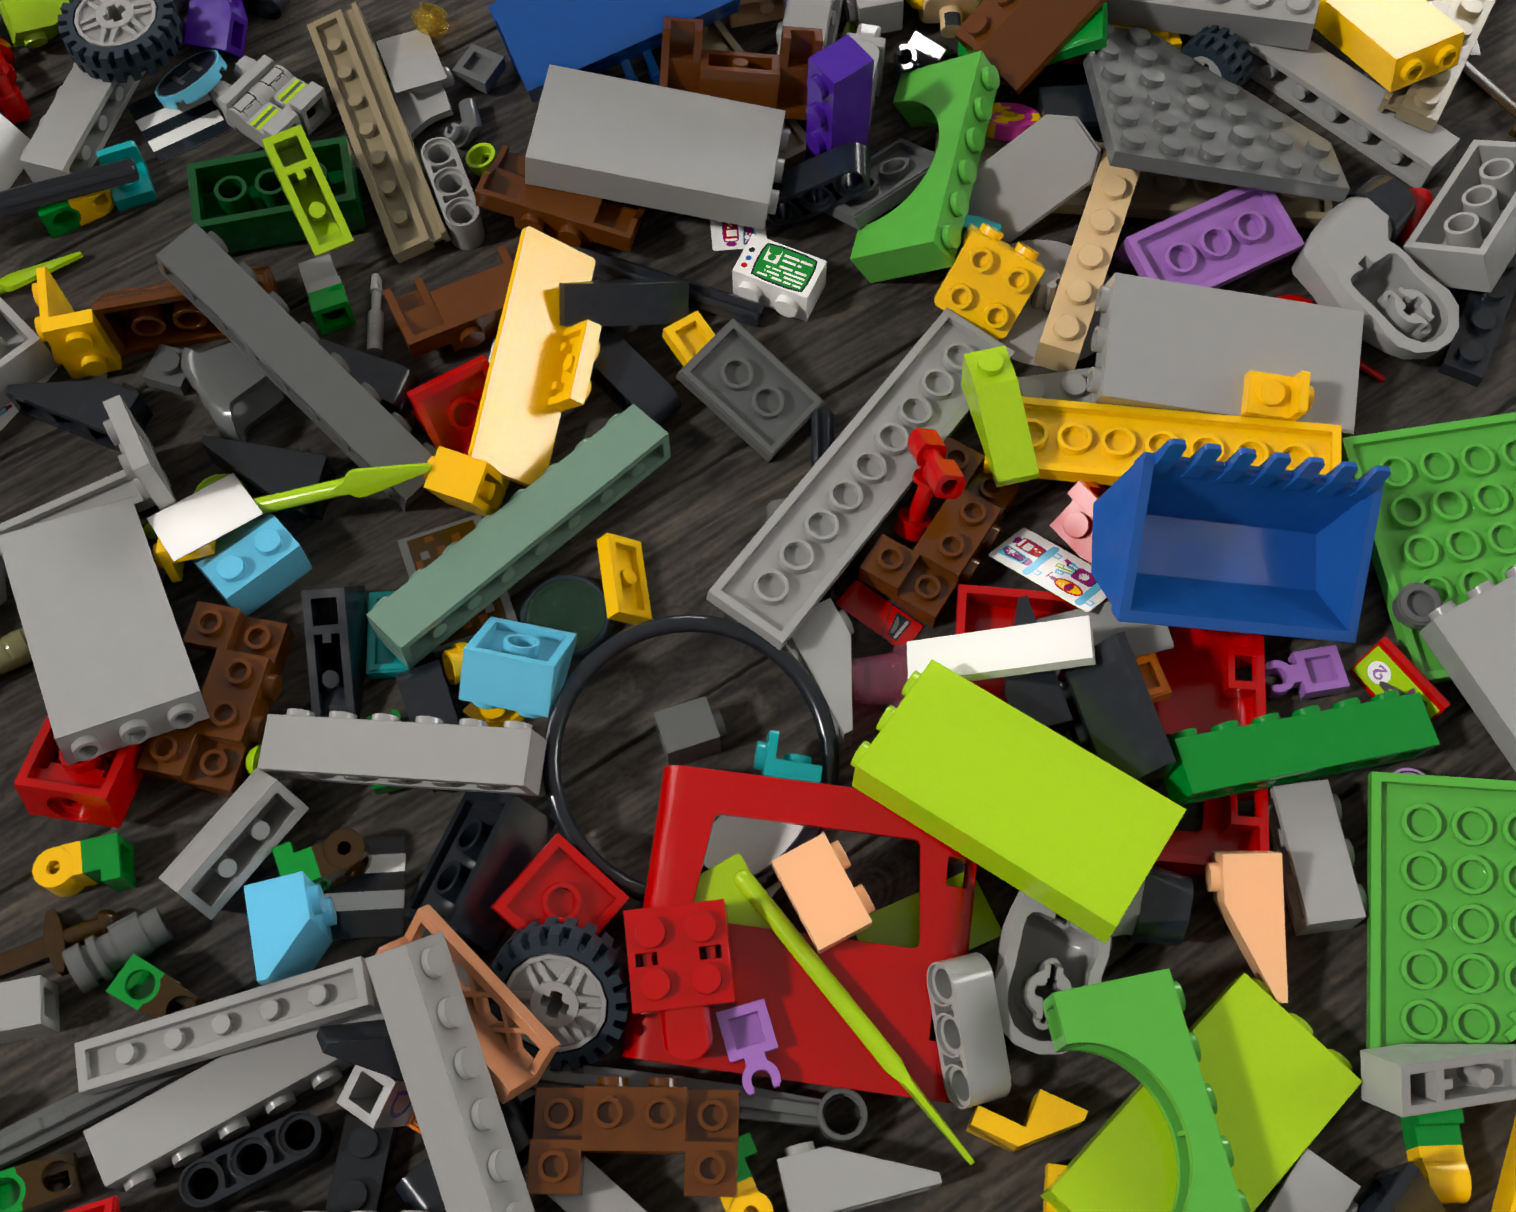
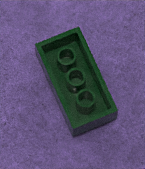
M341 136L309 142L349 231L366 229L357 166L347 137ZM265 150L186 164L193 224L196 223L206 233L213 231L227 246V254L307 239Z

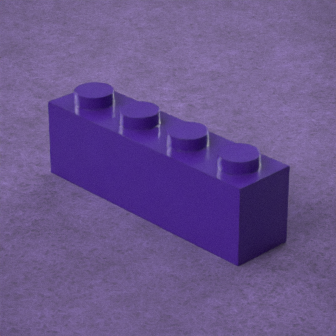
M849 34L809 57L805 161L848 142H858L866 147L868 145L874 59Z

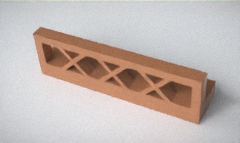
M429 904L417 910L405 935L379 947L376 954L421 939L426 928L431 934L443 931L456 973L455 963H460L467 971L470 986H466L460 979L459 982L497 1098L504 1104L538 1083L561 1043ZM488 998H492L500 1006L503 1021H498L491 1013ZM521 1033L526 1034L540 1049L535 1058L524 1048Z

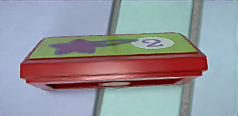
M1386 636L1350 669V674L1371 697L1391 690H1398L1400 696L1420 692L1431 723L1451 705L1438 689Z

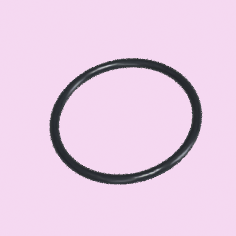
M685 614L651 619L633 625L615 634L586 656L569 676L553 704L544 735L547 744L542 771L546 799L553 820L561 836L627 896L637 901L644 902L646 883L625 874L613 866L588 842L570 811L561 776L563 735L570 712L579 694L601 667L625 649L657 636L696 632L724 636L759 651L787 674L801 692L810 709L817 729L821 766H823L820 783L837 785L839 751L837 735L828 705L818 685L804 666L784 647L778 650L763 637L739 622L710 615ZM803 826L796 839L781 855L819 836L823 828ZM772 863L753 875L765 890L780 881L772 867Z

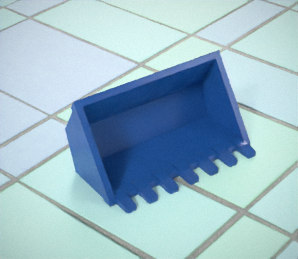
M496 0V2L489 4L488 7L514 70L520 76L533 103L541 98L549 64L597 74L620 64L625 79L639 82L629 61L642 55L650 81L654 85H659L660 72L651 50L662 46L663 16L703 19V27L737 13L741 0Z
M1173 438L1169 439L1155 453L1143 452L1134 461V464L1093 503L1091 574L1112 604L1111 611L1119 622L1356 643L1384 487L1383 483L1391 475V472L1387 466H1375L1359 479H1353L1352 477L1358 471L1357 463L1344 461L1326 475H1322L1319 473L1325 464L1324 459L1319 457H1309L1294 470H1285L1291 462L1290 454L1281 452L1272 454L1260 466H1252L1251 464L1257 455L1256 450L1250 448H1240L1225 462H1220L1216 460L1222 453L1221 445L1212 443L1204 444L1190 458L1181 457L1187 448L1186 442L1182 439Z

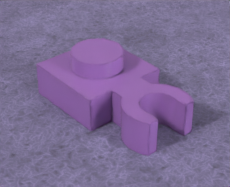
M1336 645L1292 652L1288 658L1289 664L1280 660H1272L1265 664V676L1273 674L1282 681V684L1270 687L1267 691L1269 698L1277 699L1284 697L1293 688L1298 689L1300 698L1303 700L1344 693L1350 687Z
M764 998L717 1012L716 1016L730 1064L745 1060L746 1068L742 1075V1084L747 1095H755L752 1077L759 1071H764L770 1075L774 1089L780 1087L781 1077L779 1070L772 1062L767 1061L765 1053L778 1050V1044Z

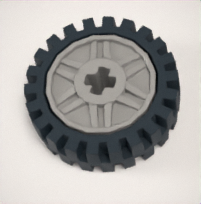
M69 0V3L63 2L60 8L62 14L58 15L59 33L74 62L80 70L87 72L90 77L97 79L100 76L103 82L111 83L115 76L118 83H127L129 75H132L134 81L142 80L141 72L147 71L152 76L158 72L156 64L166 67L170 63L168 55L175 57L178 53L177 45H181L183 40L181 35L183 33V26L172 0Z
M547 917L542 925L539 920L529 923L524 930L520 928L505 942L490 967L492 972L561 1043L550 1061L551 1071H562L565 1063H569L570 1069L575 1070L582 1068L585 1060L590 1065L598 1061L603 1052L607 1054L614 1047L616 1041L619 1040L632 1010L628 964H624L625 952L621 946L615 950L612 948L614 939L606 932L601 938L595 935L597 926L587 922L583 929L577 927L578 919L567 917L563 924H559L558 917ZM488 998L491 1013L498 1021H503L500 1006L492 998ZM521 1033L524 1048L535 1058L540 1049L526 1034Z

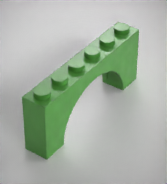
M982 50L901 73L893 104L912 128L926 126L939 128V141L931 166L922 181L907 199L884 217L863 226L857 231L850 260L870 283L949 268L954 264L957 250L961 244V233L965 217L969 211V201L973 185L977 179V168L981 152L985 146V136L989 120L992 117V107L996 91L1000 85L997 68L991 65Z
M1170 969L1053 992L1042 1002L1055 1053L1064 1051L1092 1053L1118 1064L1132 1074L1147 1089L1161 1109L1172 1135L1177 1160V1187L1171 1212H1250L1247 1198L1240 1189H1237L1231 1171L1234 1165V1157L1230 1143L1225 1136L1220 1135L1215 1119L1217 1100L1214 1091L1208 1083H1204L1198 1062L1201 1061V1049L1198 1039L1192 1031H1188L1183 1011L1186 1008L1185 996L1180 984L1177 981H1173Z

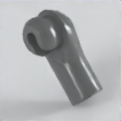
M465 98L458 104L462 122L460 124L452 122L453 130L446 126L444 131V137L451 140L456 149L468 147L483 129L477 102L472 98Z

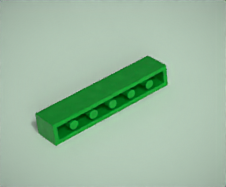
M1391 690L1372 697L1370 702L1361 703L1358 697L1337 702L1331 706L1332 709L1321 711L1319 705H1312L1296 710L1292 713L1291 717L1280 718L1279 713L1276 712L1257 717L1251 721L1252 724L1240 726L1237 720H1232L1212 727L1210 729L1211 732L1198 734L1196 728L1178 731L1169 736V744L1176 763L1164 779V783L1170 800L1182 806L1271 788L1273 786L1414 759L1440 745L1420 692L1400 696L1398 690Z

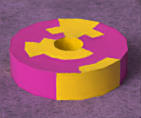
M993 103L992 117L989 120L986 136L995 140L1012 141L1040 120V114L1033 108L1022 104Z

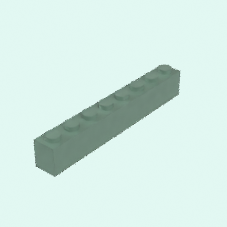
M632 404L622 413L612 416L601 430L592 437L585 438L579 442L573 452L559 463L550 465L543 472L542 476L526 489L518 490L506 505L493 515L484 517L477 524L476 528L460 541H455L447 546L442 555L426 568L415 571L410 576L408 582L393 594L381 598L374 605L373 609L366 614L375 636L408 669H411L671 458L669 433L635 404Z

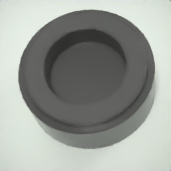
M1411 583L1406 585L1395 596L1392 610L1398 622L1412 630H1422L1431 622L1428 614L1443 605L1441 596L1433 587L1424 583Z

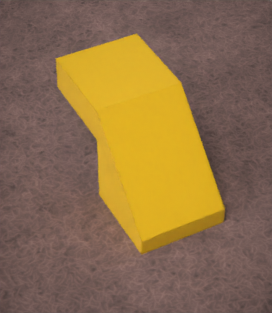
M1040 1089L1032 1099L1023 1125L978 1105L971 1116L966 1131L1007 1151L1015 1152L1076 1128L1085 1121L1088 1110Z

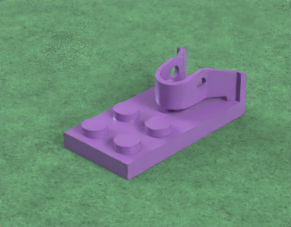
M1239 186L1126 237L1114 256L1119 262L1133 265L1141 277L1219 288L1299 251L1305 243L1275 192Z

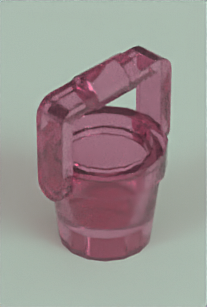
M907 644L895 646L893 653L853 659L852 682L854 702L885 706L892 705L897 708L905 697L901 693L908 680Z

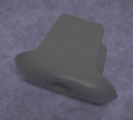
M232 342L202 353L184 347L181 358L183 373L224 439L247 442L246 435L248 431L286 403L282 391Z

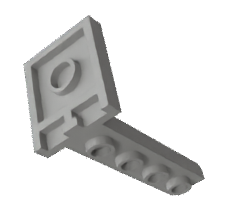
M120 395L103 402L110 418L103 421V425L115 446L118 445L122 454L118 455V459L123 470L0 523V535L128 497H132L137 514L155 505L161 511L177 503L170 488L171 484L155 455L157 454L155 448Z

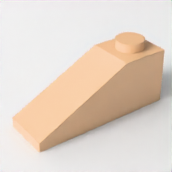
M1212 851V862H1207L1205 866L1207 891L1213 892V900L1255 978L1268 986L1273 999L1277 1003H1288L1282 853L1274 851Z

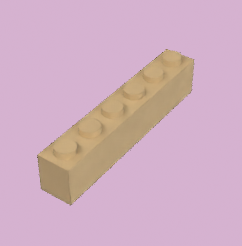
M1106 149L1102 155L1033 361L1035 365L1058 372L1075 370L1095 311L1097 293L1100 286H1103L1140 174L1139 170L1110 166Z

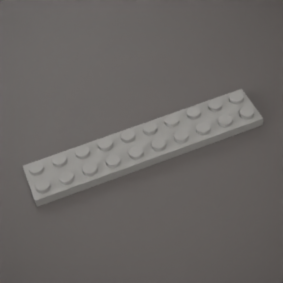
M946 308L710 588L706 600L763 637L778 650H781L913 485V472L919 469L920 466H917L907 447L911 432L916 427L934 429L944 442L947 436H952L970 413L961 387L963 354L1004 346V344L949 308ZM1006 346L1010 360H1012L1015 351Z

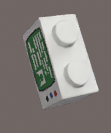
M752 234L732 270L733 294L762 303L764 306L776 310L785 317H795L807 321L826 285L827 261Z

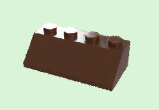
M983 0L954 32V35L968 54L982 50L991 65L997 68L1000 81L1020 95L1107 0Z
M270 266L250 267L259 279L258 284L268 294L273 291L280 296V288ZM170 281L163 282L162 284L138 288L129 287L120 291L104 293L91 303L92 312L121 357L156 351L159 344L180 347L227 339Z

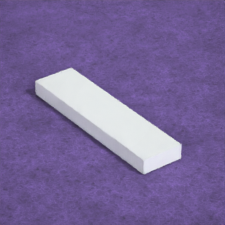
M1087 615L907 641L908 679L915 670L922 673L931 659L968 681L1096 665L1092 621L1090 616Z

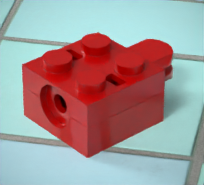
M47 715L13 785L28 813L31 815L120 828L144 775L137 769V765L146 741L101 754L92 760L67 765L56 743Z
M724 899L623 910L632 1013L637 1016L661 1013L664 1046L669 1054L679 1060L693 1061L701 1058L709 1051L713 1042L710 1007L737 1004L727 905ZM717 945L720 946V956H721V958H717V953H716V946H717Z

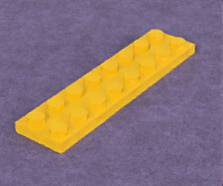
M1022 396L1039 469L1038 479L1069 482L1090 481L1100 485L1112 486L1143 452L1155 453L1169 439L1173 438L1182 439L1186 442L1187 448L1181 457L1190 458L1204 444L1212 443L1221 445L1222 453L1216 460L1220 462H1225L1240 448L1255 449L1257 455L1251 464L1252 466H1260L1272 454L1277 452L1290 454L1291 462L1285 470H1294L1309 457H1319L1324 459L1325 464L1319 474L1326 475L1341 463L1342 425ZM985 456L983 473L992 474Z

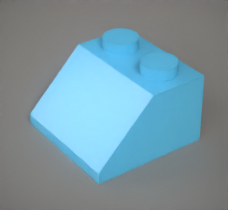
M271 513L262 514L217 538L213 555L191 560L230 607L241 609L245 616H249L313 569L299 543Z
M491 616L463 649L459 699L473 702L475 706L482 709H495L499 707L517 711L519 715L527 718L549 717L553 704L565 684L576 645L577 633Z
M303 871L244 885L257 982L263 986L313 971L333 942L330 926L337 924V914L332 897H325L321 885H315Z

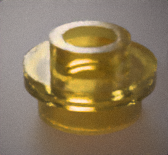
M421 2L418 9L412 11L411 20L416 24L417 30L423 34L437 36L438 33H446L449 26L446 21L448 17L447 12L435 4Z

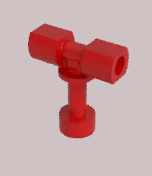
M0 38V113L12 124L28 120L31 117V111L19 87L15 86L17 75L13 67V49L6 40Z
M916 427L908 438L907 447L917 466H920L912 475V479L918 487L910 508L901 509L894 524V531L900 537L913 542L920 540L932 522L926 513L933 494L936 498L957 499L962 494L966 483L965 477L955 460L945 459L947 449L938 432L934 429Z

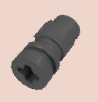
M155 906L140 915L137 912H133L107 926L109 932L98 938L95 935H91L85 938L83 946L80 943H76L62 951L65 964L75 983L83 993H87L100 986L101 979L103 978L106 981L115 978V972L124 967L133 953L143 959L156 952L158 948L174 940L173 934L158 907Z

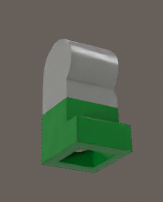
M330 253L298 263L309 298V304L321 334L324 335L357 324ZM345 308L343 314L336 319H327L322 316V314Z

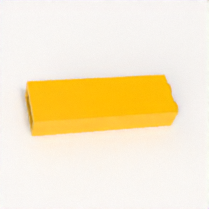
M1320 0L1314 25L1318 32L1390 93L1458 65L1465 34L1461 27L1426 0Z

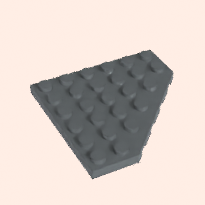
M1107 23V47L1081 55L1110 166L1336 202H1344L1350 191L1331 142L1235 83L1229 82L1213 73L1209 67L1196 63L1190 56L1180 53L1181 50L1146 29L1140 27L1126 29L1114 27Z

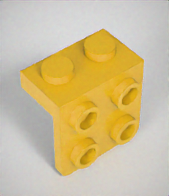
M984 222L980 228L970 223L962 237L964 245L934 297V302L938 308L942 310L949 308L996 339H1003L1009 333L1045 269L1041 261L1037 260L1039 253L1021 242H1018L1016 247L1011 246L1001 240L1004 235L1001 231Z
M46 266L36 268L37 282L32 283V293L39 307L40 316L34 319L35 328L39 339L42 342L47 341L50 345L57 365L63 364L72 379L100 376L107 372L121 370V356L92 312V309L74 312Z

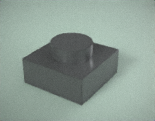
M471 44L452 69L454 80L487 94L506 69L505 57Z
M159 344L142 376L147 386L182 396L186 395L191 384L181 368L182 349Z

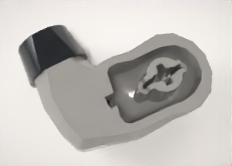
M1378 175L1346 196L1344 202H1339L1337 206L1326 213L1305 241V245L1299 250L1292 266V272L1313 296L1317 304L1363 311V341L1384 353L1400 359H1426L1439 352L1453 340L1459 329V305L1450 290L1419 268L1406 252L1394 244L1416 212L1415 200L1410 190L1395 177Z
M1153 865L1106 944L1019 891L1001 930L996 972L994 975L1004 1034L1015 1045L1038 1055H1058L1067 1052L1055 1053L1042 1002L1053 992L1101 983L1112 948V937L1126 935L1128 942L1179 946L1184 939L1190 920L1193 900L1192 878Z

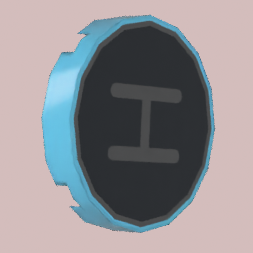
M208 49L198 52L170 70L157 85L155 95L167 109H178L179 107L176 102L182 100L186 104H192L209 93L221 81L222 75L219 71L220 69L221 71H226L227 64L217 50Z

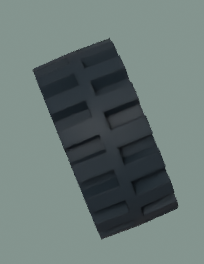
M1218 25L1203 28L1180 51V53L1190 56L1196 63L1209 67L1213 73L1240 87L1249 79L1250 73L1253 71V65L1249 64L1253 60L1252 55L1246 54L1248 46L1245 42L1241 44L1238 41L1240 36L1236 33L1230 35V29L1223 27L1221 30Z

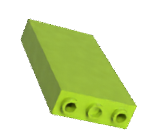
M931 659L922 673L915 670L903 687L901 694L905 697L896 708L890 705L885 710L877 724L876 729L880 732L874 741L869 743L865 740L856 751L851 761V766L855 767L852 786L1106 944L1187 809Z
M1243 973L1223 990L1188 1031H1192L1198 1039L1201 1049V1061L1198 1063L1204 1083H1208L1212 1087L1217 1100L1215 1119L1220 1135L1227 1138L1233 1152L1234 1165L1231 1171L1236 1187L1245 1194L1250 1212H1254L1362 1083V1080L1352 1072L1353 1068L1350 1062L1343 1055L1335 1050L1327 1049L1313 1036L1312 1028L1304 1019L1296 1014L1288 1013L1273 999L1265 983L1256 978H1250L1246 973ZM1141 1083L1072 1159L1052 1184L1040 1195L1058 1212H1171L1177 1187L1175 1147L1161 1109Z

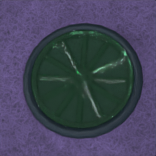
M574 574L550 577L539 583L530 591L520 611V622L577 633L576 645L571 660L590 654L602 644L608 636L613 620L607 619L603 589L596 582Z

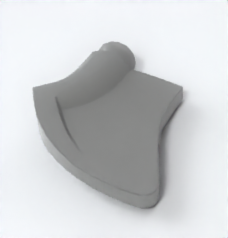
M443 67L447 76L446 79L395 93L390 82L412 141L432 123L453 115L450 101L444 89L453 87L456 82L448 67Z

